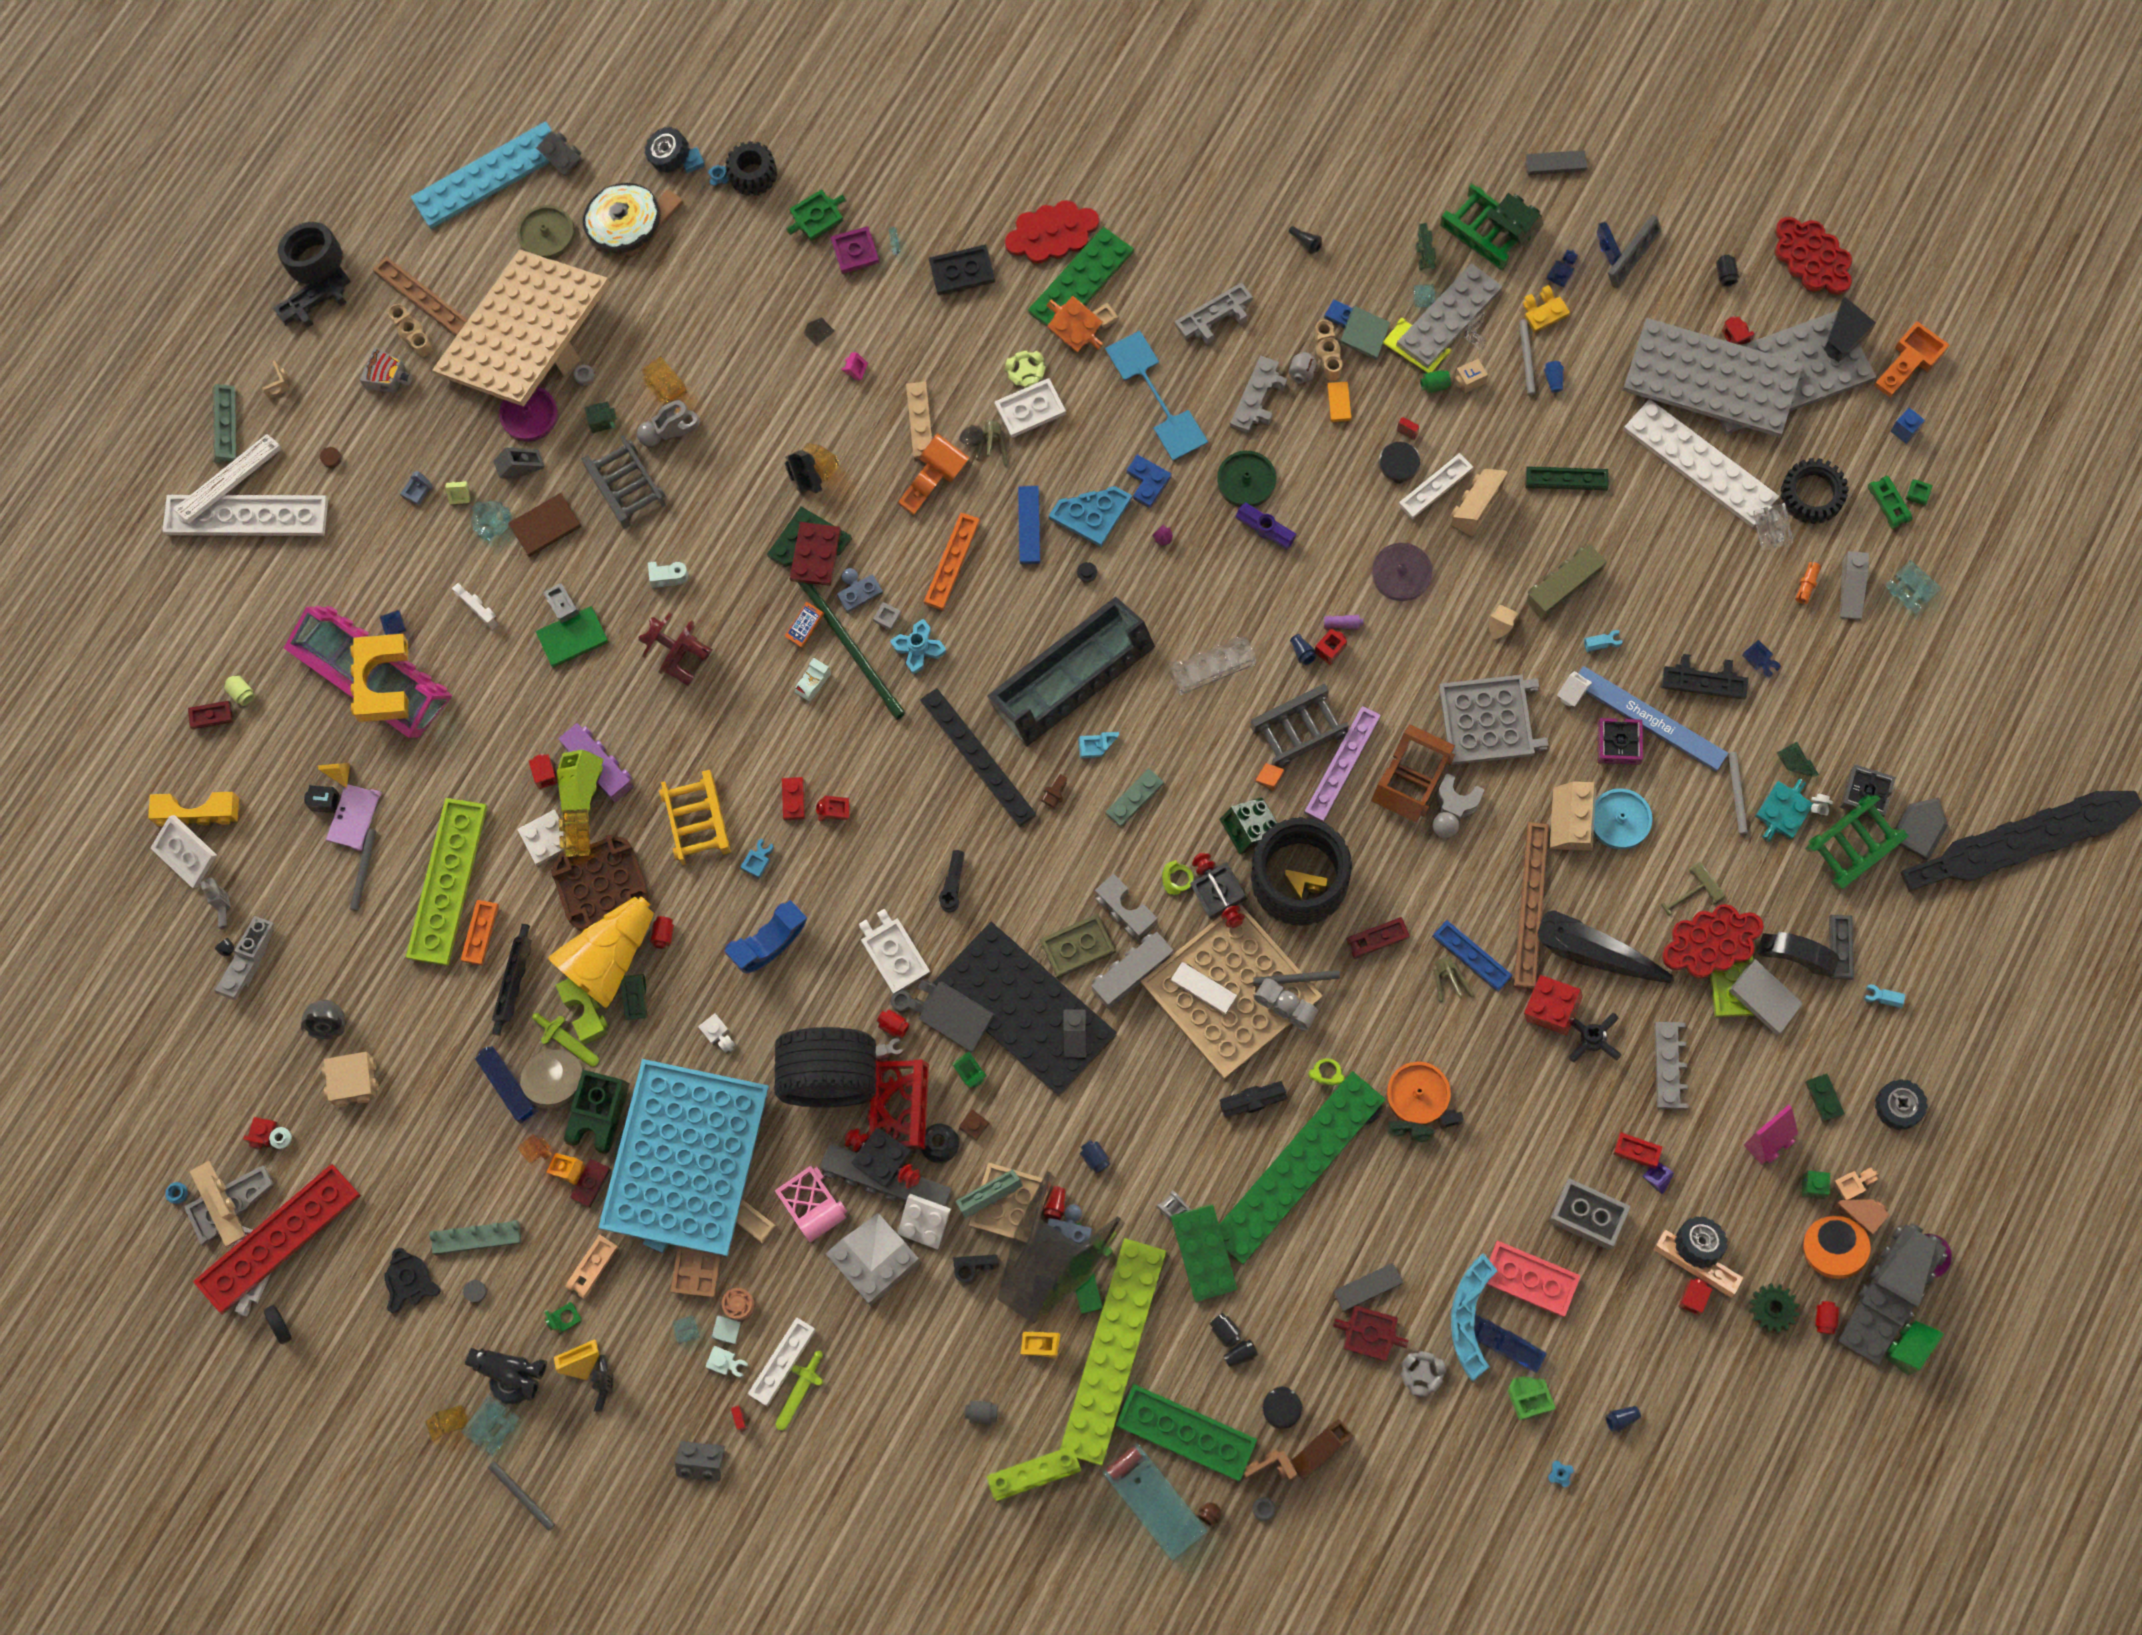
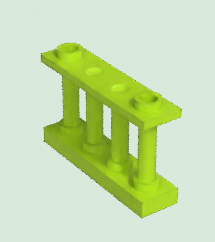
M1072 1445L987 1475V1480L993 1498L996 1501H1000L1082 1471Z

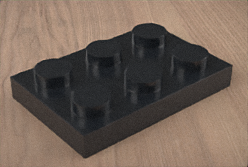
M986 244L929 257L938 296L995 283Z

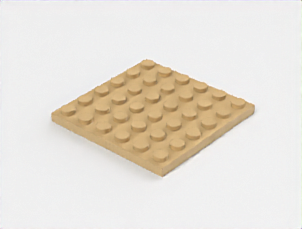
M1240 903L1236 906L1241 908L1239 914H1244L1245 918L1239 927H1226L1227 919L1224 920L1219 916L1140 981L1141 985L1224 1080L1292 1024L1289 1022L1290 1018H1283L1277 1015L1273 1007L1269 1010L1267 1007L1256 1002L1254 995L1260 986H1254L1253 978L1302 973ZM1182 962L1237 995L1226 1015L1171 982V978ZM1310 981L1279 984L1284 987L1282 991L1294 993L1298 997L1299 1002L1303 999L1305 1002L1315 1005L1323 997Z

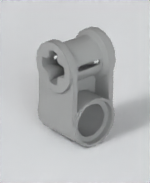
M1173 1190L1162 1204L1159 1203L1157 1205V1208L1169 1220H1171L1170 1216L1191 1210Z

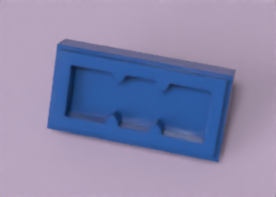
M1333 299L1324 318L1345 328L1352 307Z

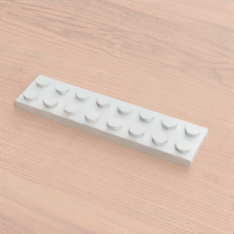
M1651 399L1644 404L1623 429V431L1752 528L1779 498V495Z
M167 495L163 523L164 535L325 536L328 507L327 496L224 495L189 524L176 514L174 508L190 495Z

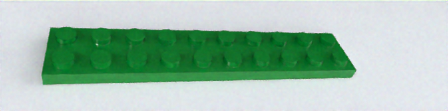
M1352 1071L1219 1224L1227 1252L1242 1265L1246 1263L1386 1101L1381 1094L1355 1072Z

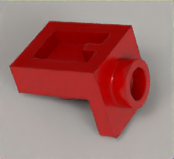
M825 795L816 805L818 820L824 821L826 818L849 819V798Z
M253 1117L248 1136L244 1135L243 1140L249 1143V1147L261 1149L262 1146L270 1147L269 1137L275 1129L277 1122Z

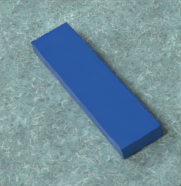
M1018 486L1020 564H1040L1039 486Z
M1448 920L1433 934L1432 937L1497 992L1513 976Z

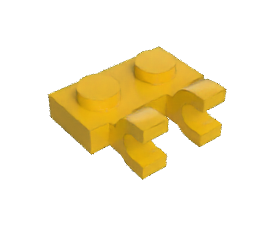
M1549 285L1543 287L1542 293H1540V297L1545 304L1537 307L1532 293L1525 296V301L1522 303L1528 311L1524 317L1534 333L1568 317L1570 314L1560 296L1554 298L1553 291Z

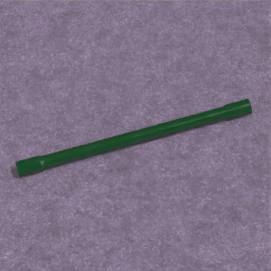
M797 582L802 590L807 593L814 605L825 613L823 615L824 619L885 702L886 707L895 720L902 718L906 712L871 667L818 593L814 584Z

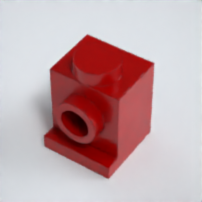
M1740 316L1728 318L1721 331L1728 342L1738 345L1752 342L1755 335L1753 331L1749 332L1748 325L1741 320Z
M1331 628L1315 646L1316 655L1331 666L1333 661L1346 648V637L1341 632H1335Z

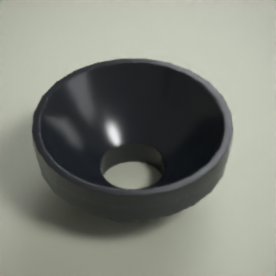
M933 1124L929 1126L925 1134V1149L921 1150L924 1157L934 1163H945L951 1160L959 1149L957 1133L946 1124ZM942 1135L945 1138L944 1145L935 1147L932 1144L934 1136Z

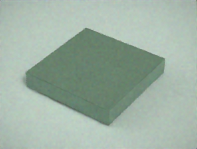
M1354 306L1339 343L1376 359L1390 322Z

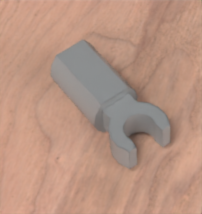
M899 1038L892 1039L888 1045L876 1046V1061L889 1058V1055L892 1054L895 1056L902 1055L904 1053L903 1049H893L895 1044L900 1043Z

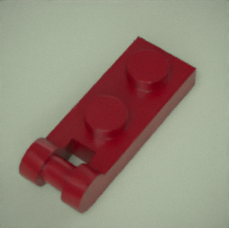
M1400 917L1346 938V941L1352 947L1353 958L1358 959L1371 952L1409 939L1410 935L1403 918ZM1364 940L1366 946L1360 947L1359 941Z

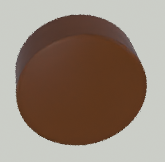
M327 447L322 450L320 460L325 467L334 468L341 463L342 456L336 448Z

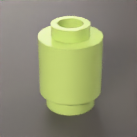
M231 676L225 681L224 690L237 704L246 706L253 701L255 697L253 690L241 676Z

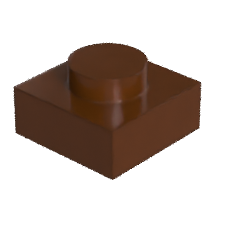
M972 1109L959 1125V1128L977 1141L990 1123Z

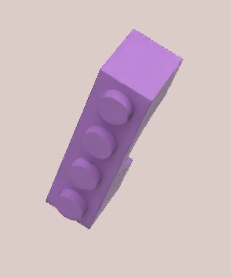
M576 723L558 740L568 752L583 749L604 759L602 763L603 770L598 784L614 803L617 802L634 787L630 781L633 778L625 769L621 771L617 767L619 763L612 755L608 757L604 753L606 748L599 740L594 742L591 738L593 734L586 726L582 728Z

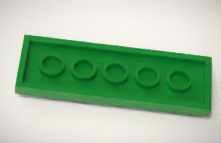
M1103 226L1029 307L1028 313L1047 327L1055 315V312L1046 306L1051 299L1061 307L1074 296L1086 306L1134 253V248Z
M1135 1384L1132 1386L1116 1423L1118 1428L1239 1482L1257 1442V1439Z

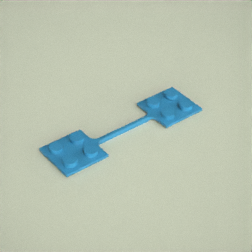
M1141 331L1105 348L1124 381L1135 375H1142L1167 415V420L1153 429L1173 461L1208 443L1189 410L1177 416H1172L1146 375V370L1158 364L1159 361Z

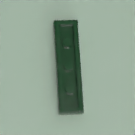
M1526 466V488L1607 491L1609 488L1608 469Z

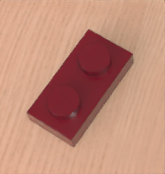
M230 701L188 708L189 725L192 730L233 722Z

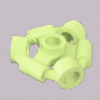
M1038 351L1015 353L1014 357L1007 358L1005 371L1009 375L1008 378L1014 384L1027 388L1043 379L1046 368L1044 366L1045 360ZM1029 358L1037 365L1036 367L1029 363ZM1017 361L1020 363L1019 368L1016 372H1013L1015 362Z

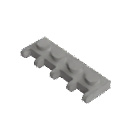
M1655 1022L1657 1109H1689L1688 1104L1680 1103V1090H1688V1085L1680 1084L1679 1069H1686L1687 1063H1679V1048L1686 1047V1042L1678 1041V1029L1686 1028V1023Z

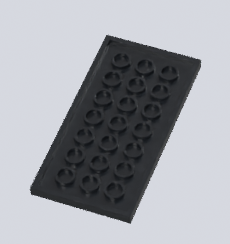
M992 921L933 982L937 986L942 981L994 1013L995 1016L986 1032L1058 1097L1117 1035L1113 1028ZM1064 1010H1086V1058H1064Z

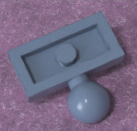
M847 568L843 571L842 580L851 586L837 593V596L847 613L883 594L873 574L858 582L856 570Z
M1072 1204L1065 1209L1064 1214L1067 1222L1049 1218L1044 1241L1087 1251L1092 1228L1075 1224L1082 1216V1210L1078 1205Z

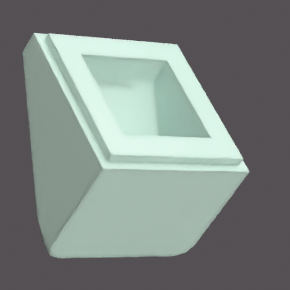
M717 1316L712 1338L736 1344L741 1322Z

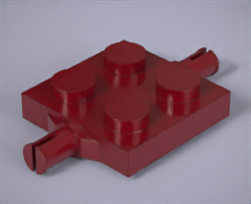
M1354 1306L1352 1317L1348 1322L1336 1318L1334 1320L1333 1328L1345 1330L1346 1340L1343 1350L1387 1362L1389 1351L1393 1345L1406 1349L1409 1339L1396 1336L1397 1317L1360 1306Z

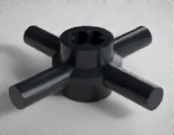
M1612 1013L1600 1026L1597 1024L1585 1026L1578 1019L1574 1018L1571 1026L1581 1033V1044L1568 1056L1569 1059L1575 1063L1587 1050L1598 1051L1602 1049L1617 1061L1621 1057V1053L1606 1042V1031L1619 1017Z

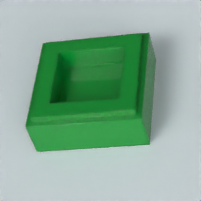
M1913 479L1906 499L1925 506L1933 485Z

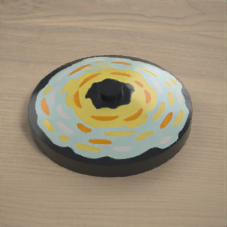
M635 183L614 184L601 190L590 200L584 211L583 228L590 242L604 252L625 253L633 251L644 245L655 234L661 218L660 207L655 196L644 186Z

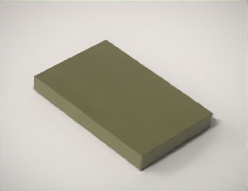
M1098 914L1040 939L1057 979L1116 953Z

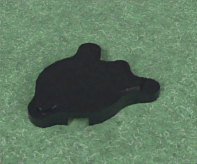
M397 1248L392 1252L390 1266L384 1276L386 1287L390 1293L387 1305L389 1312H399L406 1299H409L412 1305H418L425 1296L436 1297L440 1294L441 1288L432 1282L429 1269L422 1259L409 1254L403 1248Z

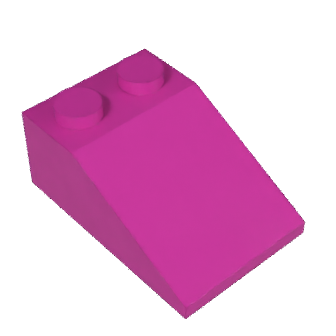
M1787 1105L1744 1144L1761 1165L1766 1161L1771 1163L1779 1156L1777 1152L1782 1147L1787 1149L1796 1142L1793 1137L1798 1134L1792 1107Z

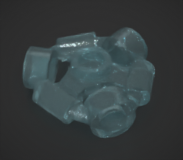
M489 500L482 503L479 501L472 507L473 517H471L473 530L477 531L478 536L485 540H492V537L497 534L500 536L508 528L509 521L512 520L509 507L503 506L501 502ZM500 510L504 521H499L497 518V512ZM483 526H491V527L494 528V530L492 531L491 529L482 528V527H483Z

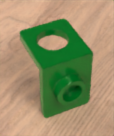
M569 1302L553 1313L548 1310L544 1311L547 1316L545 1322L549 1329L559 1334L582 1320L572 1302ZM569 1310L573 1313V1320L569 1323H564L561 1320V1315L564 1311Z

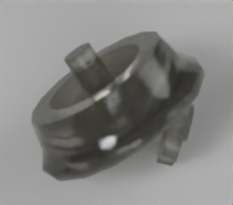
M970 425V427L961 432L960 442L968 447L978 445L982 441L983 430L979 426Z

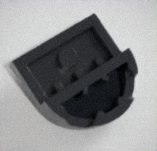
M798 450L785 456L786 460H788L785 462L788 476L791 481L796 482L798 492L803 493L809 490L816 494L822 491V479L814 468L815 460L812 454Z

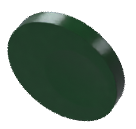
M1246 450L1233 453L1219 467L1217 474L1218 489L1223 498L1232 505L1241 507L1246 502L1252 507L1259 506L1266 502L1274 492L1276 486L1274 466L1268 458L1255 451Z

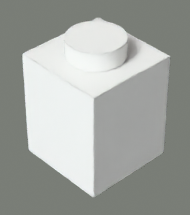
M1574 671L1569 675L1557 696L1561 698L1560 700L1564 704L1575 707L1581 701L1592 682Z

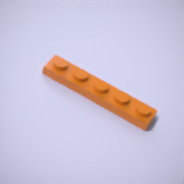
M960 512L924 599V605L944 611L979 526L980 518Z

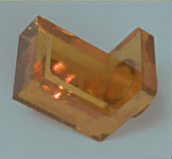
M532 1134L517 1147L530 1164L539 1157H543L546 1160L552 1155L548 1150L551 1147L550 1144L543 1137L539 1139L535 1134Z

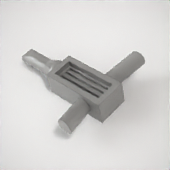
M208 878L200 883L201 888L205 892L208 903L218 911V929H223L227 927L226 910L231 908L227 892L216 883L214 878Z

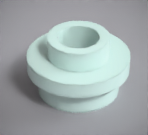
M278 1127L271 1132L269 1140L273 1147L284 1149L291 1143L292 1135L288 1129ZM282 1134L283 1139L281 1141H277V1136Z

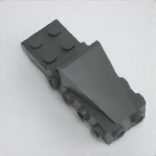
M1912 1223L1909 1226L1904 1224L1895 1229L1892 1235L1894 1240L1890 1247L1887 1245L1880 1256L1883 1259L1879 1266L1875 1265L1869 1275L1872 1278L1868 1285L1864 1284L1858 1294L1860 1296L1859 1303L1837 1340L1878 1365L1899 1328L1904 1323L1908 1324L1914 1314L1911 1310L1914 1306H1919L1925 1295L1923 1291L1926 1284L1930 1285L1934 1280L1936 1266H1941L1947 1256L1944 1253L1947 1248L1942 1245L1943 1241L1933 1235L1927 1237L1922 1234L1923 1229Z

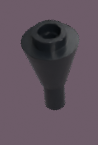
M1294 226L1290 227L1289 233L1297 237L1310 254L1321 249V236L1301 231Z

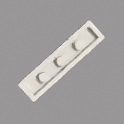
M1459 453L1401 500L1399 507L1413 520L1473 470V466Z
M796 1317L748 1394L768 1407L816 1329Z

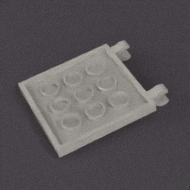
M1523 675L1439 684L1446 740L1455 745L1452 752L1455 754L1451 765L1534 756V750H1547V746H1549L1548 738H1532L1525 691H1538V679L1523 680Z

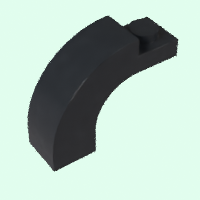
M1778 932L1777 935L1763 933L1757 951L1760 956L1791 960L1807 967L1814 974L1834 976L1839 956L1830 948L1811 939L1784 932Z

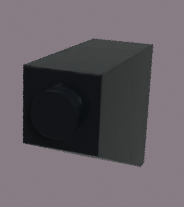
M1844 297L1837 310L1824 351H1826V354L1831 359H1835L1839 363L1871 333L1876 322L1848 298Z

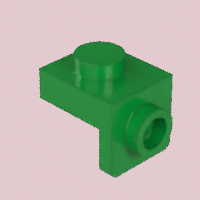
M967 1052L952 1063V1066L968 1088L979 1086L983 1083V1078L987 1076L970 1052Z

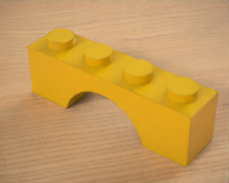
M212 792L209 799L200 807L185 809L180 807L178 800L171 794H150L148 819L159 827H163L168 817L173 815L186 826L189 823L209 825L214 822L228 825L230 822H238L239 797L234 792Z

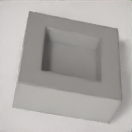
M883 602L873 621L892 631L901 616V611Z

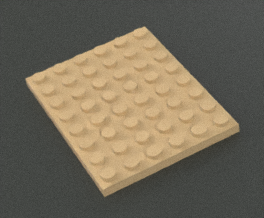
M519 249L432 371L439 377L524 406L611 282L607 277Z

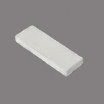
M1183 962L1171 978V982L1225 1015L1237 998L1236 994Z

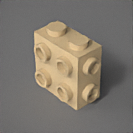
M361 1052L324 1059L322 1075L326 1079L327 1086L324 1087L325 1099L336 1107H345L349 1105V1102L367 1103L370 1099L377 1098L376 1091L379 1090L377 1078H374V1070H376L375 1058L368 1052Z

